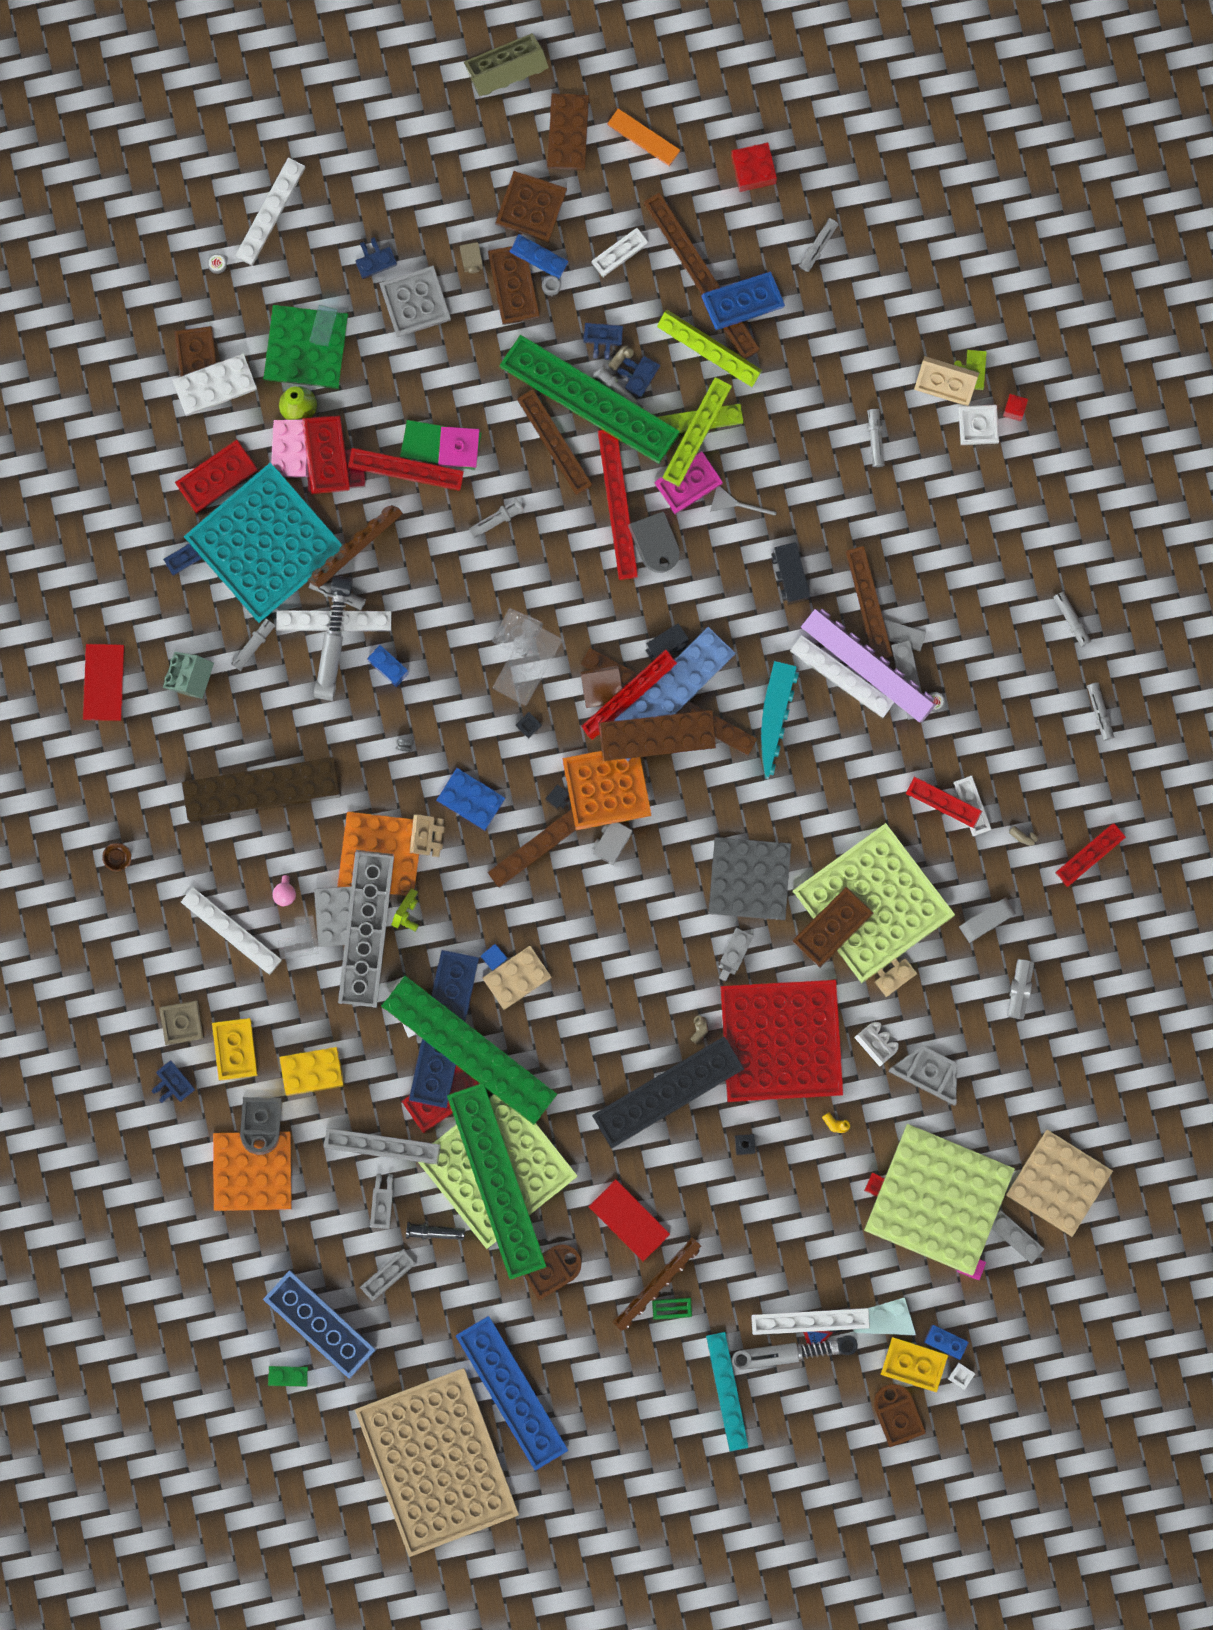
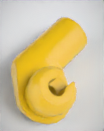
M830 1112L822 1117L832 1132L845 1133L850 1128L849 1121L835 1120Z

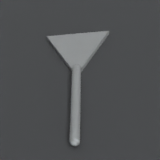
M720 486L716 488L710 511L740 506L776 515L775 511L737 502Z

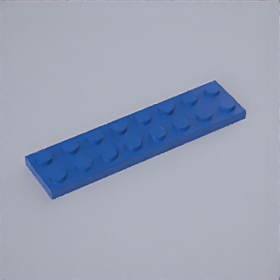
M487 1316L457 1334V1340L534 1470L536 1471L569 1451L491 1318Z

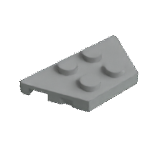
M922 1045L889 1069L888 1072L954 1106L956 1105V1062Z

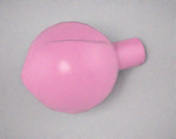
M287 875L282 876V882L273 890L274 901L283 907L292 904L296 897L295 889L289 884L290 877Z

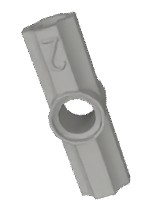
M1020 959L1017 961L1015 977L1010 988L1009 996L1011 998L1008 1017L1024 1019L1027 1000H1029L1032 988L1031 978L1034 962Z

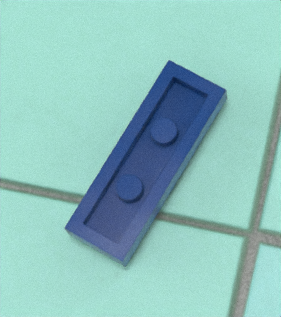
M520 234L517 235L509 251L558 279L562 276L568 263L564 258Z

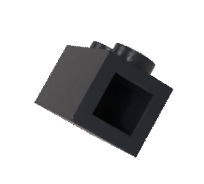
M678 623L647 642L645 652L650 659H656L665 650L669 653L675 650L677 652L687 647L686 643L689 639Z

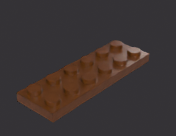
M712 710L599 723L602 761L716 748Z

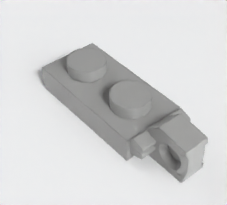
M738 928L735 929L720 961L719 968L723 970L719 979L726 982L730 973L735 974L752 941L753 935Z

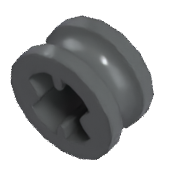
M397 739V750L413 751L411 746L414 745V742Z

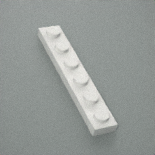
M290 158L287 159L237 251L236 258L253 266L304 172V165Z
M277 611L276 630L327 631L329 630L328 626H330L328 621L331 620L329 616L332 613L330 611ZM391 611L343 612L344 617L342 620L344 622L341 624L343 626L341 631H391Z
M802 635L790 650L791 653L880 717L884 718L894 704L890 698Z
M192 888L181 901L182 904L269 975L282 961L196 889Z
M868 1308L752 1315L753 1335L870 1328Z

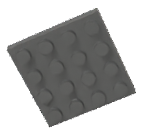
M715 837L708 914L785 921L791 844Z

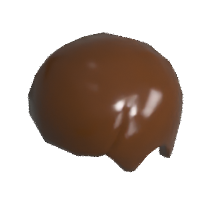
M116 842L109 844L104 849L102 861L105 867L111 871H122L130 865L132 854L126 845Z

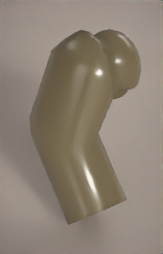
M623 346L608 366L612 370H616L625 358L633 356V349L629 348V346Z
M1013 826L1009 831V834L1016 840L1029 846L1035 845V842L1038 840V837L1033 832L1027 836L1016 826Z
M701 1015L694 1018L696 1032L690 1038L696 1045L708 1033L707 1020Z

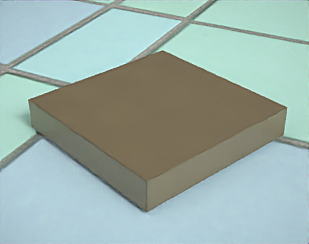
M198 1001L159 1007L165 1045L204 1039Z

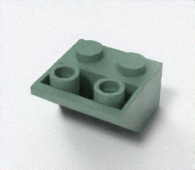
M174 652L168 673L165 676L163 688L190 697L203 699L214 662L197 655Z

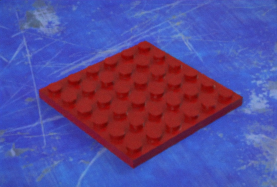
M836 980L720 986L723 1036L726 1037L745 1069L726 1080L727 1102L843 1096Z

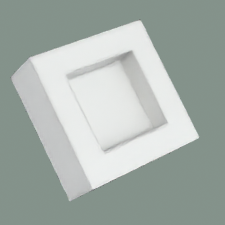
M958 1363L948 1380L965 1390L975 1373Z

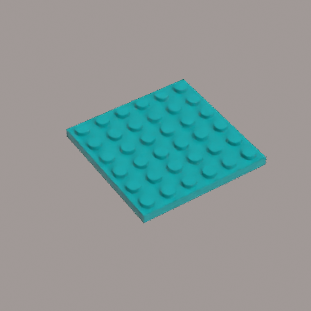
M271 462L184 536L258 623L263 621L309 581L308 578L312 576V572L317 568H321L329 557L340 551L339 549L342 546L339 540Z

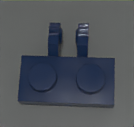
M375 237L371 238V244L375 249L373 254L369 255L366 244L364 242L360 243L365 257L357 259L355 262L362 279L397 266L391 248L388 247L380 250Z
M585 323L583 342L594 344V359H597L599 356L598 347L601 344L606 345L604 357L606 360H609L610 345L621 346L623 326Z
M645 356L639 365L625 358L623 361L625 365L633 368L635 372L631 375L621 368L617 372L629 380L625 389L641 399L659 370L660 365Z
M172 1060L156 1072L162 1079V1082L152 1089V1093L160 1092L165 1085L170 1089L169 1092L159 1099L161 1104L173 1094L182 1102L195 1091L194 1087Z

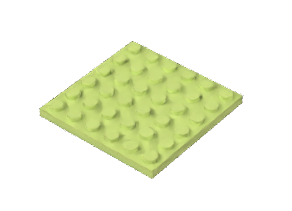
M886 823L793 890V893L813 919L845 887L850 889L874 912L871 918L838 950L840 956L861 984L955 916Z
M493 1095L489 1100L528 1214L530 1215L578 1176L536 1123L532 1125ZM456 1124L432 1143L441 1145L438 1165L418 1163L485 1248L488 1249L497 1241Z
M907 1124L864 1231L973 1276L1015 1168Z

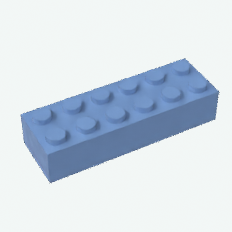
M290 1270L263 1299L349 1379L377 1350Z

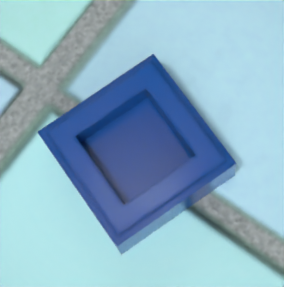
M496 944L480 956L492 971L507 960Z

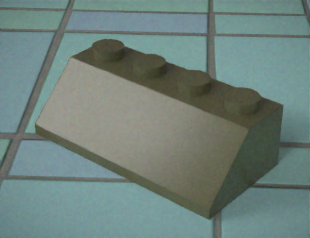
M533 33L464 61L466 70L479 97L489 95L497 89L506 88L509 84L522 81L528 76L539 74L549 68L543 50Z

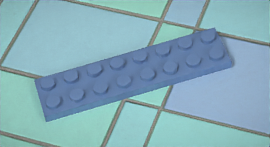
M707 627L675 659L677 664L614 721L676 714L735 655V652Z

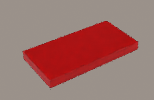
M340 416L303 418L302 425L311 493L349 491L350 486Z
M235 440L181 477L175 484L195 513L198 514L259 472V470L238 440Z
M86 644L83 720L122 721L124 645Z
M456 1065L450 1094L479 1085L480 1083ZM409 1096L401 1101L423 1133L453 1114L449 1101L447 1109L409 1101Z
M616 1179L588 1206L642 1261L670 1235Z

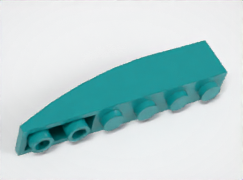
M776 661L773 664L762 715L761 750L765 779H769V775H774L776 764L772 763L774 756L778 757L781 746H778L777 743L779 738L783 739L785 727H782L783 719H788L790 709L786 707L788 701L792 702L794 691L791 690L792 683H797L799 672H796V666Z

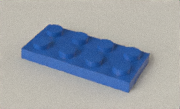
M771 272L703 293L701 296L715 330L782 309L785 306Z

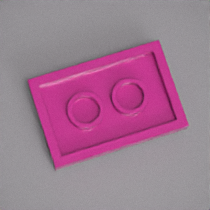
M701 451L695 456L680 487L662 479V477L655 481L654 484L674 514H677L722 485L723 482Z

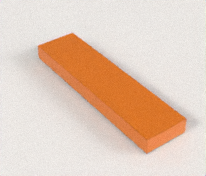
M617 109L607 123L609 127L669 167L680 153V149L620 109Z

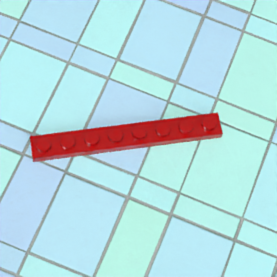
M604 430L598 431L618 578L619 581L638 578L632 534L628 527L630 519L619 443L617 438Z

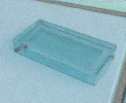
M322 305L318 306L309 340L310 343L329 346L337 309Z

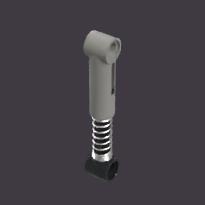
M334 575L332 579L331 594H333V605L330 611L332 614L329 616L331 620L328 621L330 623V626H328L329 630H327V634H324L314 698L334 700L343 637H341V627L343 626L341 624L344 622L342 620L344 617L343 612H345L344 607H346L347 598L351 595L353 578Z
M843 1336L836 1340H831V1342L828 1340V1342L823 1341L822 1343H812L811 1345L808 1343L807 1345L790 1343L740 1350L733 1354L732 1364L739 1370L796 1363L799 1362V1359H803V1357L808 1359L810 1356L813 1358V1356L819 1357V1355L824 1356V1354L828 1356L829 1354L851 1355L856 1352L858 1343L852 1336ZM845 1340H851L853 1343V1348L850 1351H845L842 1347V1343ZM741 1354L747 1357V1363L743 1366H739L736 1363L737 1356ZM770 1354L771 1357L767 1359L753 1361L751 1360V1357Z

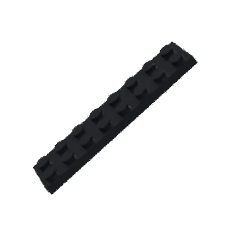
M723 1036L593 1114L592 1117L609 1146L613 1149L745 1069L726 1037Z

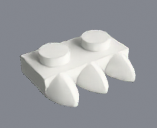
M874 1022L869 1024L854 1038L875 1062L881 1066L897 1052L898 1043L891 1042L887 1044L890 1034L888 1032L878 1034L881 1023Z

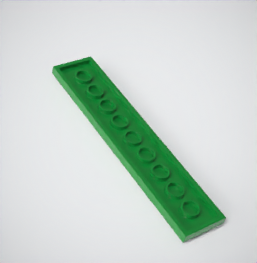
M522 335L517 338L500 364V368L658 464H660L680 434L679 430Z
M403 977L381 1005L383 1009L478 1083H484L487 1090L532 1125L537 1122L558 1095L408 977Z
M484 1083L447 1095L509 1279L511 1280L546 1268Z

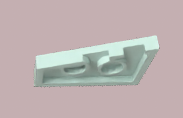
M905 1298L868 1308L870 1328L853 1329L854 1333L916 1335Z

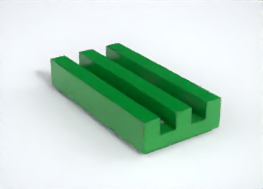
M691 1298L652 1301L653 1320L692 1317ZM687 1302V1306L656 1308V1304ZM688 1310V1314L657 1315V1311Z

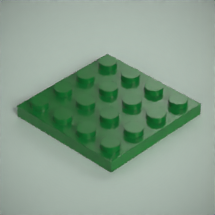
M273 305L263 379L339 389L348 314Z

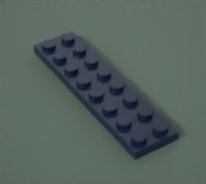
M441 950L431 996L466 1023L479 957ZM423 1039L421 1041L409 1101L447 1109V1095H450L456 1065Z

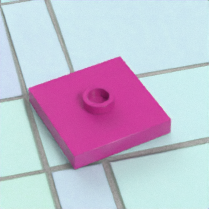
M441 427L438 464L442 466L477 468L479 429Z

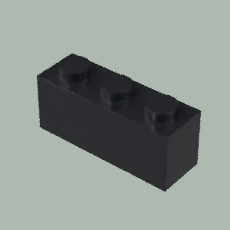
M793 542L774 547V553H771L773 564H777L778 567L776 577L778 583L782 582L783 590L780 591L783 601H787V605L810 600V593L797 543Z

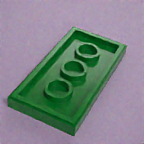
M407 420L400 458L438 464L441 427L446 426ZM479 432L478 452L482 435L481 432ZM457 467V468H463V469H469V470H475V469H476V468H471V467Z

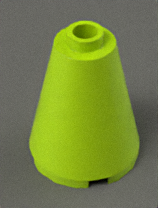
M293 386L282 394L279 401V409L286 420H302L303 418H311L317 410V401L309 389L302 386Z

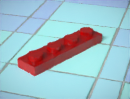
M917 777L913 778L906 792L907 795L972 828H975L983 812Z
M1114 823L1111 824L1058 869L1055 874L1066 887L1070 886L1123 841L1126 836Z

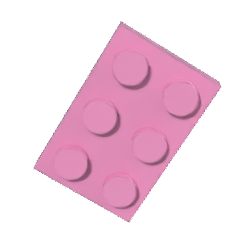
M274 420L271 463L284 478L308 477L309 475L302 420Z

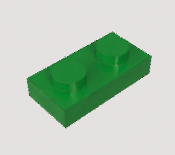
M269 1366L268 1386L308 1387V1367Z

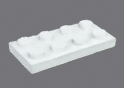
M244 354L172 380L186 416L257 390Z

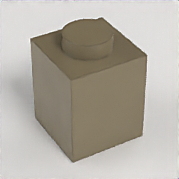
M478 242L461 245L460 251L464 272L477 273L480 269H483Z

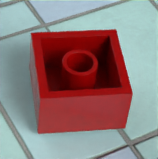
M768 142L731 150V159L739 192L776 184L777 177Z

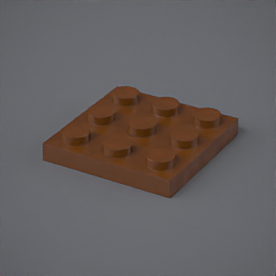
M513 171L495 225L549 243L567 193V188Z

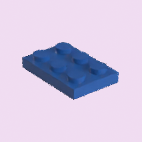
M456 768L436 801L486 831L505 798Z

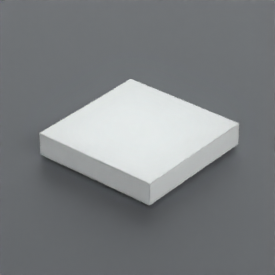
M997 405L962 406L958 408L961 445L999 443Z

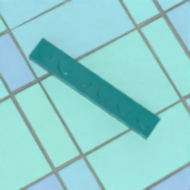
M723 1332L708 1335L706 1339L729 1452L749 1448L726 1334Z

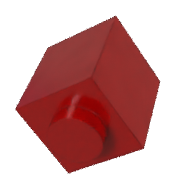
M1010 394L1003 417L1021 422L1028 399Z

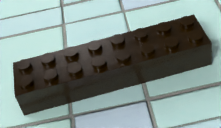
M334 757L182 782L187 820L189 822L341 797Z

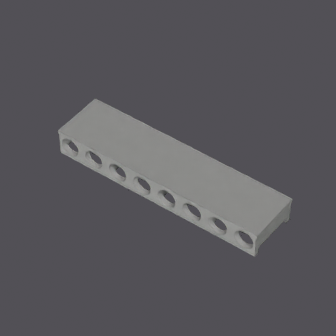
M356 850L338 999L339 1004L344 1003L377 1008L394 854Z

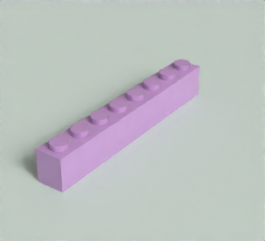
M815 609L801 628L918 722H923L937 705L933 702L934 697L927 692L923 694L919 691V685L912 680L908 682L904 679V673L897 668L893 670L889 667V661L882 656L878 658L874 655V649L867 644L863 646L859 643V637L852 632L849 635L844 631L846 627L838 621L834 623L829 619L831 615L825 610L821 609L819 611Z

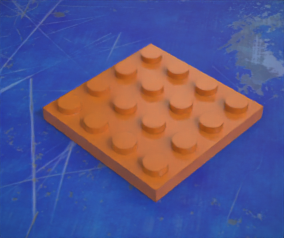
M602 751L562 758L576 830L652 816L640 757L631 758L629 761L626 759L602 761Z
M347 812L337 887L352 886L356 850L394 854L390 888L391 895L407 896L411 888L415 890L419 854L410 853L413 819Z
M280 1132V1139L275 1149L264 1155H256L247 1151L242 1144L240 1133H213L214 1211L292 1209L291 1132ZM258 1140L255 1142L254 1147L260 1149L264 1147L265 1142Z

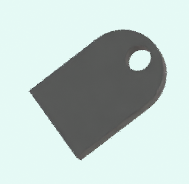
M664 511L628 525L641 559L649 570L656 573H664L671 570L677 564L680 552ZM660 558H666L668 560L667 567H662L660 565Z
M243 1097L240 1137L244 1148L250 1153L264 1155L274 1150L280 1139L282 1098ZM258 1140L265 1142L264 1147L260 1149L255 1148L254 1144Z

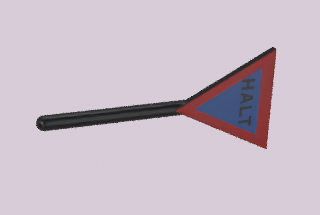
M844 1330L803 1333L806 1343L811 1345L812 1343H822L830 1335Z

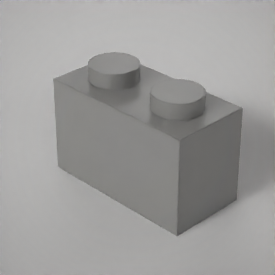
M618 822L605 825L601 831L604 835L601 840L597 838L592 847L594 849L593 855L613 866L632 834V830Z

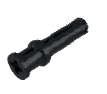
M407 1222L406 1239L416 1237L422 1238V1240L427 1238L464 1240L465 1228L428 1226L426 1223L411 1224Z

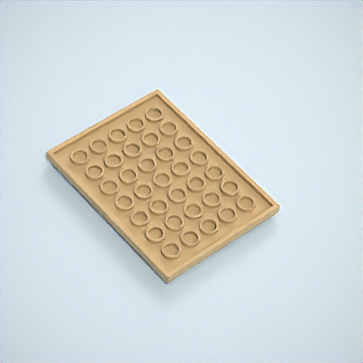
M465 1368L355 1409L409 1557L519 1515Z

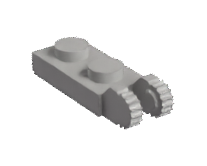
M377 1173L375 1188L373 1189L370 1227L390 1229L393 1175L389 1174L387 1177L388 1185L386 1190L380 1189L382 1176L380 1173Z

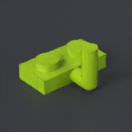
M968 350L966 365H962L960 361H955L954 363L955 366L979 373L975 390L984 389L987 351Z
M411 888L396 911L391 923L392 926L398 928L401 924L414 932L417 931L419 925L408 920V917L410 915L409 910L413 911L418 903V900H416L418 891Z

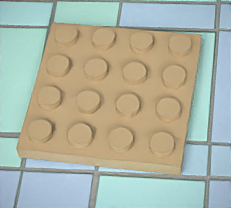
M1046 1130L1006 1196L1073 1237L1113 1171L1049 1130Z

